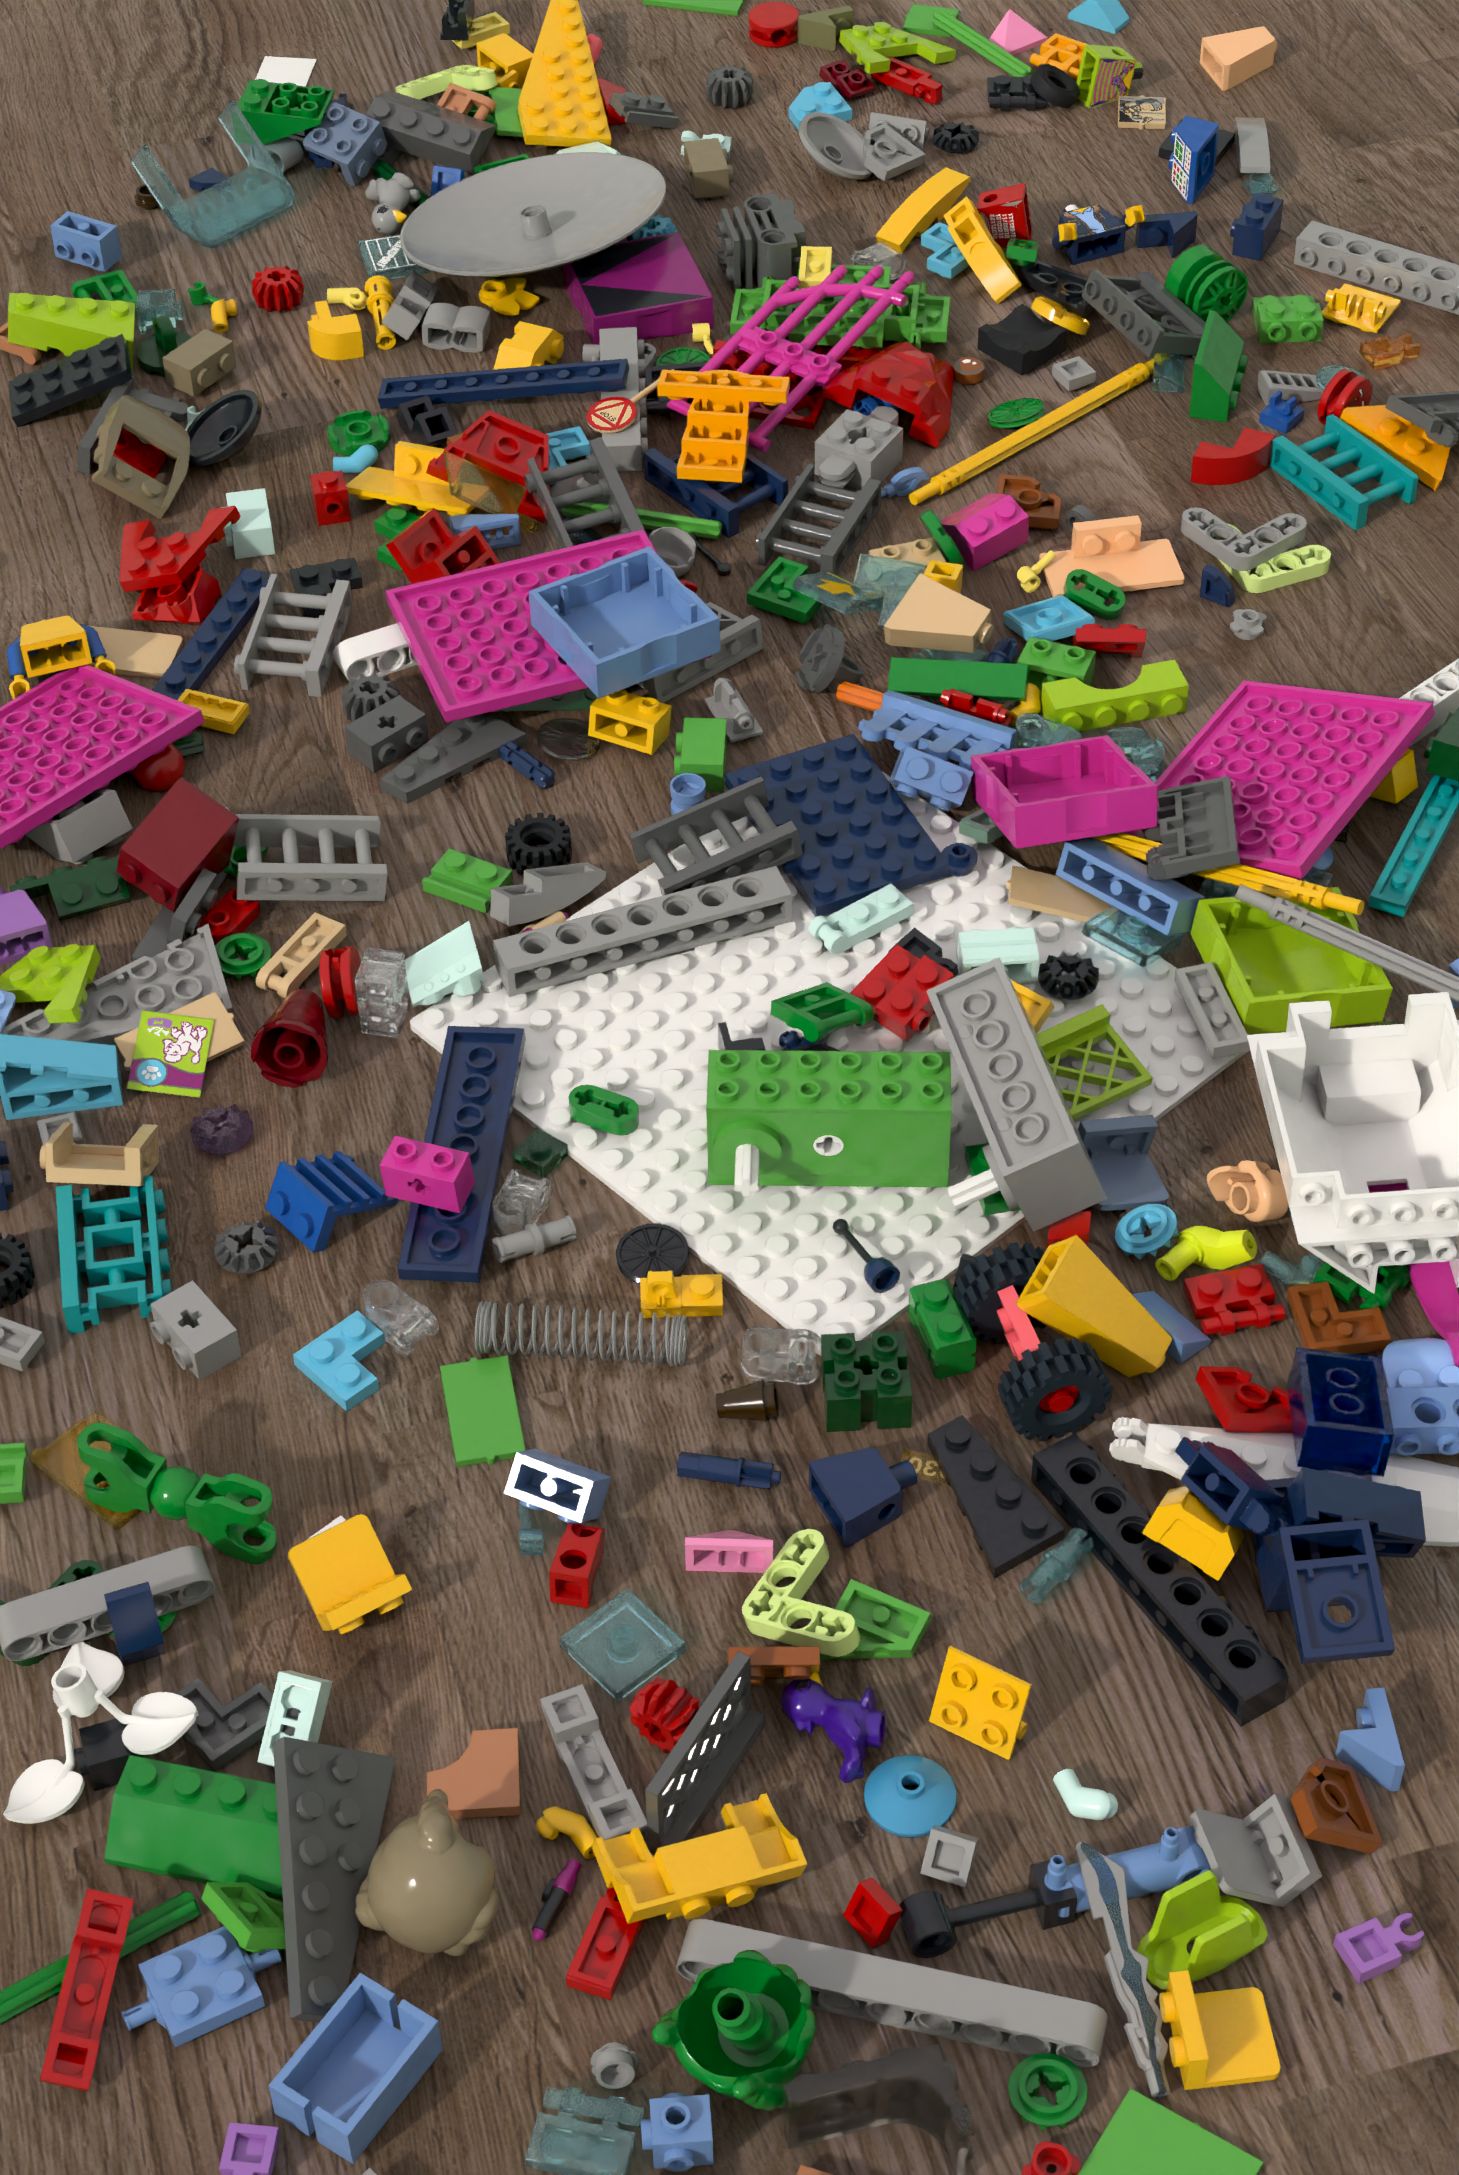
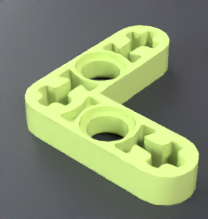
M459 65L404 83L395 89L397 93L419 100L445 91L450 83L473 91L486 90L495 87L498 83L494 69Z
M1228 524V525H1230L1231 527H1233L1234 529H1236L1237 531L1240 532V530H1239L1237 527H1235V526H1233V525H1231V524ZM1213 538L1215 540H1226L1224 538ZM1308 545L1283 552L1248 571L1235 570L1221 560L1219 561L1245 591L1262 593L1326 574L1329 571L1331 553L1326 547L1321 545ZM1286 567L1293 570H1281L1279 568Z
M815 1529L800 1530L787 1540L744 1601L742 1614L750 1632L757 1636L797 1647L820 1646V1653L840 1657L853 1652L859 1645L860 1633L855 1619L847 1612L801 1600L829 1559V1551L821 1532ZM783 1578H796V1580L788 1586H776L777 1582ZM799 1619H811L810 1623L803 1628H790Z

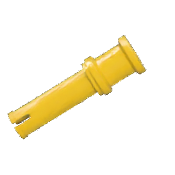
M380 275L372 276L365 282L364 286L365 293L368 296L367 308L373 314L376 344L380 349L388 350L395 346L396 338L394 331L381 322L394 302L391 296L392 286L388 278ZM375 284L377 285V291L374 289Z

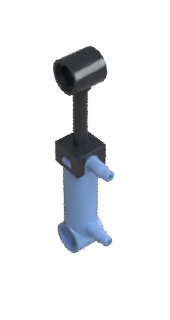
M1193 1826L1180 1829L1168 1827L1164 1830L1161 1842L1106 1855L1107 1858L1124 1868L1127 1900L1170 1890L1207 1870L1212 1871L1203 1849L1195 1839V1829ZM1054 1855L1050 1860L1030 1865L1028 1890L951 1909L948 1905H945L943 1896L938 1891L928 1890L912 1894L904 1899L899 1907L903 1910L900 1918L913 1955L918 1958H931L949 1951L957 1942L955 1927L1035 1908L1043 1930L1075 1922V1914L1077 1912L1090 1909L1079 1863L1066 1865L1063 1856ZM1101 1857L1089 1859L1098 1876L1099 1892L1105 1905L1117 1903L1118 1897L1115 1883L1106 1864Z

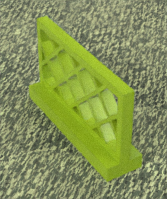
M1103 1004L1036 1034L1054 1076L1078 1081L1076 1092L1060 1089L1064 1099L1073 1102L1069 1111L1074 1121L1151 1085L1153 1079L1109 1024L1111 1014ZM1106 1039L1114 1048V1054L1108 1055L1091 1051V1047L1093 1044ZM1067 1056L1084 1059L1081 1071L1059 1066L1060 1059ZM1088 1061L1110 1065L1108 1077L1085 1072ZM1115 1067L1131 1070L1137 1078L1124 1081L1112 1077ZM1083 1082L1105 1087L1104 1093L1096 1097L1080 1093Z

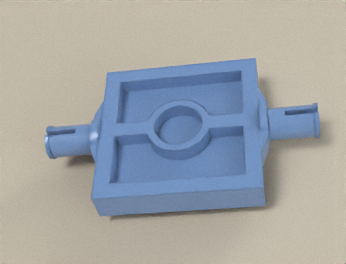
M223 1926L138 1964L141 1976L147 1987L148 2001L121 2012L128 2031L156 2019L160 2025L167 2029L174 2046L177 2047L265 2007L263 1995L256 1983L255 1973L278 1962H282L278 1949H265L263 1952H254L248 1955L246 1951L237 1945L229 1930Z

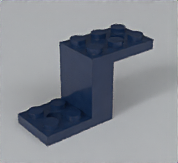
M1296 1477L1265 1481L1284 1497ZM1369 1519L1281 1527L1278 1529L1275 1538L1270 1537L1271 1535L1269 1534L1262 1536L1251 1532L1266 1613L1291 1610L1301 1664L1391 1656L1395 1647ZM1345 1605L1350 1610L1351 1620L1347 1623L1334 1621L1329 1616L1327 1607Z

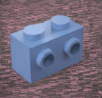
M67 211L50 225L55 256L103 272L107 271L122 258L116 225Z
M906 746L899 753L889 783L896 786V791L902 795L916 798L919 795L929 799L931 806L944 811H950V808L956 809L962 805L974 772Z
M535 1448L516 1452L504 1494L520 1499L519 1503L527 1508L539 1511L546 1509L557 1513L558 1519L564 1522L582 1525L583 1522L600 1518L612 1477Z

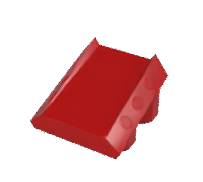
M199 564L182 584L142 590L132 612L133 620L200 626L213 610L217 598L222 597L219 581L204 572Z

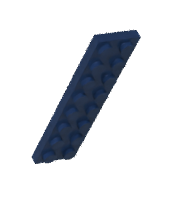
M448 1026L424 1142L469 1152L475 1184L460 1213L411 1202L397 1269L399 1279L480 1283L526 1040L524 1028Z

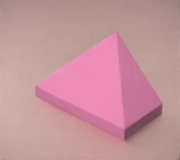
M1009 9L989 40L1014 56L1041 45L1047 40V37Z
M735 1530L685 1537L686 1571L765 1573L773 1562V1540Z

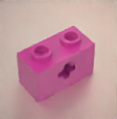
M394 1136L379 1165L386 1196L456 1213L461 1212L475 1184L469 1152L400 1136Z

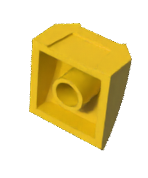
M1186 1486L1168 1490L1142 1534L1150 1539L1159 1542L1196 1565L1217 1581L1224 1573L1244 1539L1243 1529L1224 1523Z

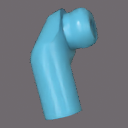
M366 444L361 446L350 457H334L333 471L342 470L343 473H361L377 461L378 451L374 446Z

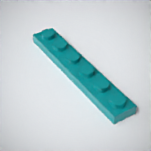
M1433 775L1370 894L1368 907L1404 917L1459 810L1458 781Z

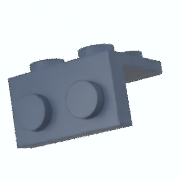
M332 103L328 107L321 124L313 127L303 140L306 150L339 164L346 183L354 187L358 185L362 178L367 176L370 167L384 153L388 145L379 121L339 103Z
M1153 1115L1080 1121L1078 1127L1079 1134L1108 1198L1095 1204L1096 1209L1111 1211L1132 1209L1146 1204L1165 1205L1167 1203L1169 1194L1148 1156L1158 1128Z

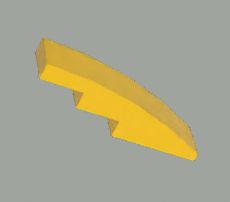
M947 167L932 176L914 191L891 215L875 235L877 242L902 253L914 236L921 238V234L927 231L932 222L938 223L943 220V215L951 209L971 182L970 176Z

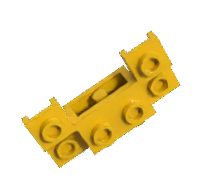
M767 1793L761 1794L758 1800L735 1806H732L731 1803L724 1804L721 1814L727 1830L660 1847L657 1849L654 1857L651 1855L639 1827L633 1828L630 1834L607 1840H603L602 1837L595 1838L592 1848L608 1889L614 1887L627 1923L630 1924L662 1914H666L668 1920L683 1915L685 1919H695L709 1912L712 1907L727 1904L728 1907L744 1905L754 1898L757 1889L760 1887L800 1877L807 1866V1861L798 1839L784 1827Z

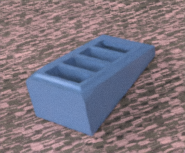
M463 514L449 516L450 529L453 535L477 526L492 550L521 545L518 514ZM508 526L509 535H503V527ZM489 529H495V535H490Z

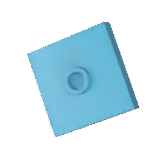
M1064 595L1003 613L1004 624L1026 641H1028L1029 637L1053 642L1075 635L1076 628H1082L1085 624H1095V618Z

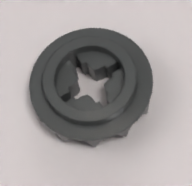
M242 1219L239 1226L227 1225L225 1233L216 1235V1245L213 1248L215 1258L223 1268L234 1273L246 1274L257 1272L270 1265L278 1254L279 1241L272 1226L264 1227L260 1220L255 1221L253 1224H247ZM251 1239L253 1245H247L240 1252L239 1244H245Z

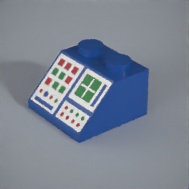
M1185 116L1178 126L1176 125L1172 131L1171 143L1174 144V149L1170 156L1168 167L1172 170L1171 183L1187 203L1193 204L1214 177L1219 123Z

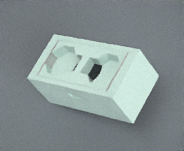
M291 1670L279 1671L257 1760L258 1763L274 1767L273 1743L282 1737L318 1743L332 1681Z

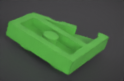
M851 1579L835 1609L847 1612L855 1619L860 1633L859 1645L853 1652L840 1657L820 1653V1660L912 1658L932 1621L931 1613Z
M207 1882L201 1898L202 1901L215 1914L216 1919L235 1937L243 1949L255 1953L263 1952L265 1949H286L282 1902L268 1897L265 1892L248 1882Z

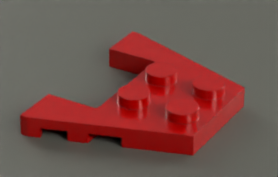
M488 410L464 431L461 438L455 443L451 442L437 459L434 457L429 462L426 474L453 485L463 462H468L480 469L487 470L526 487L524 474L528 473L527 459L534 458L540 473L548 471L549 435ZM526 489L517 512L545 523L546 517L535 493H529L528 489Z
M236 506L209 510L200 530L193 533L184 534L183 532H176L168 537L155 538L153 535L156 529L151 520L125 524L123 527L119 583L123 590L131 592L182 584L207 556L204 551L207 546L219 543L225 536L223 528L229 522L235 524L240 519L241 515Z

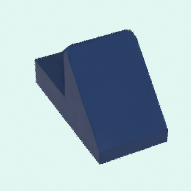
M1197 211L1145 215L1146 221L1137 223L1135 242L1137 248L1167 246L1171 258L1176 257L1196 239Z

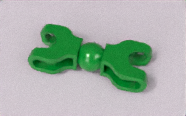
M93 1423L79 1434L77 1447L80 1459L83 1463L92 1467L83 1481L86 1497L91 1502L117 1513H127L133 1509L151 1513L154 1508L165 1519L175 1521L187 1519L188 1529L202 1534L223 1554L250 1564H261L275 1553L277 1548L276 1532L273 1525L265 1521L272 1511L273 1499L271 1490L265 1484L238 1473L226 1474L223 1477H215L204 1473L200 1479L199 1475L190 1468L181 1466L167 1468L166 1458L150 1451L132 1433L106 1423ZM95 1441H105L110 1444L111 1449L110 1452L92 1448L89 1445ZM106 1480L110 1485V1487L99 1488L96 1486L100 1482ZM257 1499L261 1502L256 1506L247 1507L245 1500ZM247 1534L261 1538L265 1542L260 1546H250L245 1543L244 1535Z

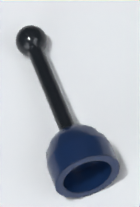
M837 1219L833 1223L834 1232L843 1235L866 1262L863 1275L866 1283L876 1293H884L892 1289L900 1278L898 1268L885 1257L872 1258L848 1230V1222L844 1219Z

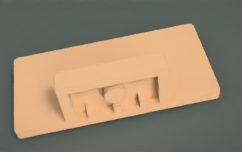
M1138 515L1073 523L1071 550L1054 552L1056 557L1042 569L1052 597L1064 595L1063 588L1067 575L1076 569L1087 570L1119 587L1123 592L1184 584L1185 577L1168 539L1140 542L1142 523ZM1041 553L1039 555V560L1043 558L1047 553ZM1080 582L1077 586H1074V589L1080 591L1082 587L1085 588V584Z

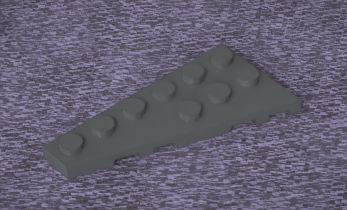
M282 1737L273 1743L290 2019L319 2023L348 1988L361 1926L355 1914L356 1896L359 1893L362 1882L368 1875L371 1861L377 1850L396 1758Z

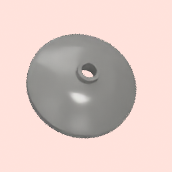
M813 112L804 116L798 128L800 140L808 155L821 169L834 176L849 180L865 179L872 175L873 172L863 166L864 136L847 122L830 114Z

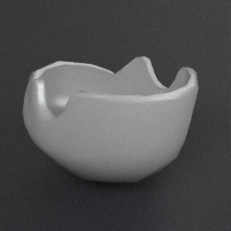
M661 527L650 533L649 540L654 549L674 571L676 577L680 578L687 573L695 559L696 543L687 532L676 527Z

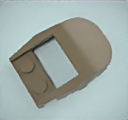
M124 395L110 406L105 415V421L98 427L96 437L99 438V443L94 451V461L99 464V470L92 475V481L161 519L187 475L190 437L187 431L169 416L137 398ZM122 428L136 435L141 442L154 445L164 451L168 457L176 460L171 482L168 486L113 456Z

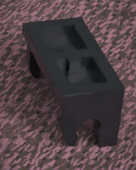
M449 0V6L442 17L441 40L469 39L475 15L474 0Z

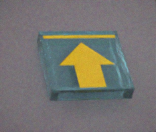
M830 571L798 576L795 578L792 587L795 591L846 615L878 609L881 607L884 598Z

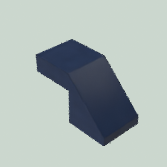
M149 1582L104 1594L119 1658L123 1666L166 1654Z

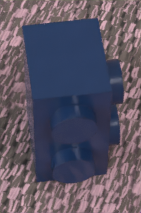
M1255 193L1250 202L1243 205L1239 219H1234L1230 230V236L1234 237L1232 255L1257 261L1263 259L1280 232L1284 199L1275 198L1270 194Z

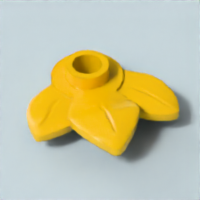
M507 278L502 281L488 280L482 284V289L479 291V299L482 303L492 307L500 314L509 316L518 315L520 310L531 309L540 301L538 296L523 290L526 286L525 278Z

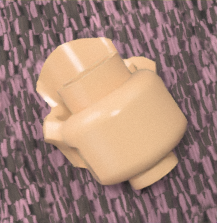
M1245 1160L1241 1161L1237 1166L1218 1167L1207 1174V1184L1216 1201H1225L1232 1212L1240 1215L1243 1214L1250 1221H1275L1283 1217L1289 1208L1281 1173L1271 1169L1265 1162Z

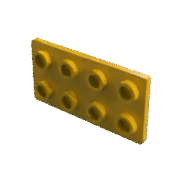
M403 441L395 444L394 471L367 467L346 485L347 492L354 494L356 498L361 500L382 499L386 500L387 504L395 506L404 504L414 505L421 511L435 508L436 510L447 511V514L450 516L469 514L489 495V488L459 483L460 471L453 485L426 474L429 462L434 457L437 459L444 452V449Z

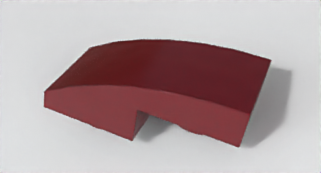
M845 59L820 67L819 76L826 83L831 82L839 94L845 98L852 99L875 91L874 84L861 68L853 70Z

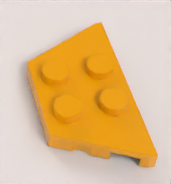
M1386 405L1347 407L1343 410L1340 417L1342 421L1417 474L1419 480L1434 491L1438 489L1443 479L1451 447H1444V445H1440L1427 438L1426 430L1386 409Z

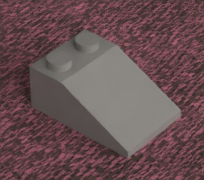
M99 789L82 798L79 804L64 809L53 816L50 822L37 826L25 835L57 860L72 862L77 865L90 860L94 856L92 852L100 847H110L119 843L123 839L122 835L133 828L116 791Z

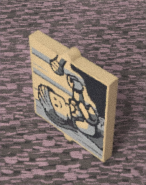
M1143 95L1139 97L1119 96L1118 128H1138L1139 130L1165 129L1166 98L1145 97Z

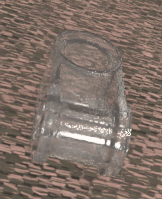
M877 242L873 246L852 253L851 263L862 266L891 267V280L900 277L905 271L907 258L889 245Z
M512 1169L492 1202L495 1237L499 1238L524 1230L525 1225L536 1223L550 1203L553 1193V1180L546 1177L542 1180L522 1175V1171L519 1169Z
M378 1280L368 1284L364 1289L365 1317L384 1333V1340L400 1355L409 1356L414 1352V1346L427 1335L433 1336L439 1331V1324L434 1314L425 1305L418 1303L398 1288L396 1284L387 1280Z
M766 1326L751 1327L742 1336L741 1371L744 1376L755 1381L790 1382L797 1385L812 1383L819 1375L816 1354L821 1348V1339L817 1333L807 1329L793 1330L769 1328ZM801 1341H804V1349L800 1348ZM798 1365H803L801 1373L798 1372Z

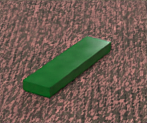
M891 657L887 691L891 690L904 695L941 697L944 689L950 690L954 688L957 691L972 695L973 699L1026 702L1030 667L1028 664Z

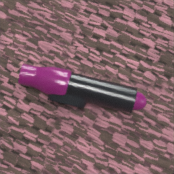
M568 1859L564 1869L558 1874L556 1879L549 1881L542 1894L544 1905L531 1928L533 1938L536 1941L549 1937L568 1897L573 1892L577 1875L582 1867L581 1863L575 1859Z

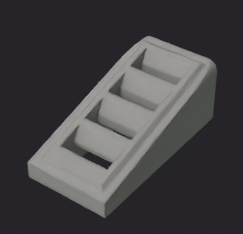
M1269 370L1258 372L1257 391L1266 407L1270 404V398L1278 391L1282 392L1281 399L1288 401L1295 397L1297 403L1320 400L1325 389L1317 375Z

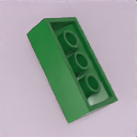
M130 1755L113 1796L104 1856L105 1863L207 1884V1882H248L265 1892L268 1897L283 1900L276 1785L274 1783Z

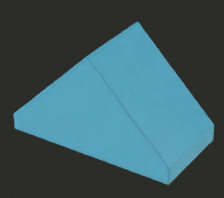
M1084 0L1068 13V19L1112 34L1119 32L1130 20V17L1118 0Z

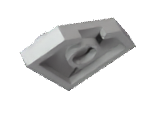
M884 123L865 131L863 138V166L883 181L923 164L926 154Z

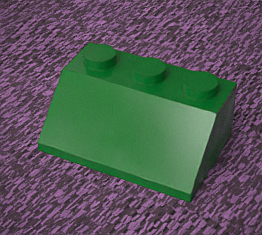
M1209 310L1194 363L1189 417L1227 422L1230 410H1236L1243 376L1247 370L1248 355H1243L1244 341L1216 311Z

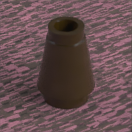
M760 1380L725 1391L724 1393H716L718 1418L768 1422L769 1417L779 1416V1402L775 1383L765 1384L764 1380Z

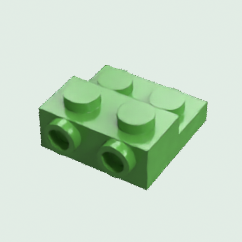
M1299 294L1289 297H1275L1272 295L1252 297L1251 310L1259 343L1321 342L1324 320L1320 304L1315 303L1314 296Z

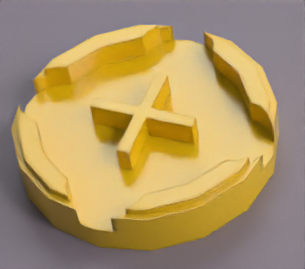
M1042 296L1035 298L1031 308L1038 314L1072 332L1086 335L1090 326L1087 319L1080 317L1074 312H1068L1065 308L1062 309L1061 304Z

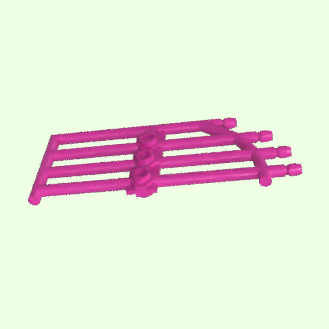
M844 265L836 267L820 285L799 290L795 289L798 287L800 280L793 276L698 371L718 370L737 349H741L752 355L737 369L739 372L750 375L762 362L778 366L769 376L786 377L789 373L804 378L788 394L786 404L780 403L753 432L749 431L748 445L763 452L768 451L771 442L765 439V437L814 385L825 387L842 369V365L837 363V361L891 304L899 307L905 306L907 296L902 293L913 282L915 277L913 272H905L888 290L872 286L883 274L884 270L880 265L873 267L858 283L838 284L847 273V268ZM845 296L800 344L785 339L824 297ZM861 297L878 300L826 355L810 351ZM802 302L774 332L759 328L777 308ZM690 398L671 399L667 403V407L687 416L691 406L687 401ZM749 401V414L761 402Z

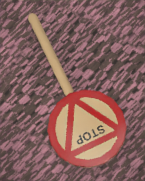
M659 379L630 400L623 397H609L594 403L586 415L588 425L600 433H615L630 427L637 417L635 403L655 390Z

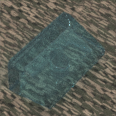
M1156 353L1153 357L1152 391L1184 392L1185 354Z

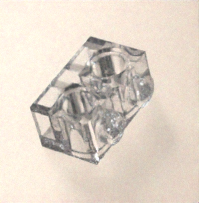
M367 947L355 976L361 1033L398 1038L410 1009L404 952Z

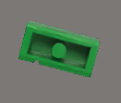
M940 1279L910 1288L908 1318L927 1360L930 1361V1367L935 1378L942 1379L975 1369L976 1356L974 1353H976V1338L962 1308H960L949 1280Z

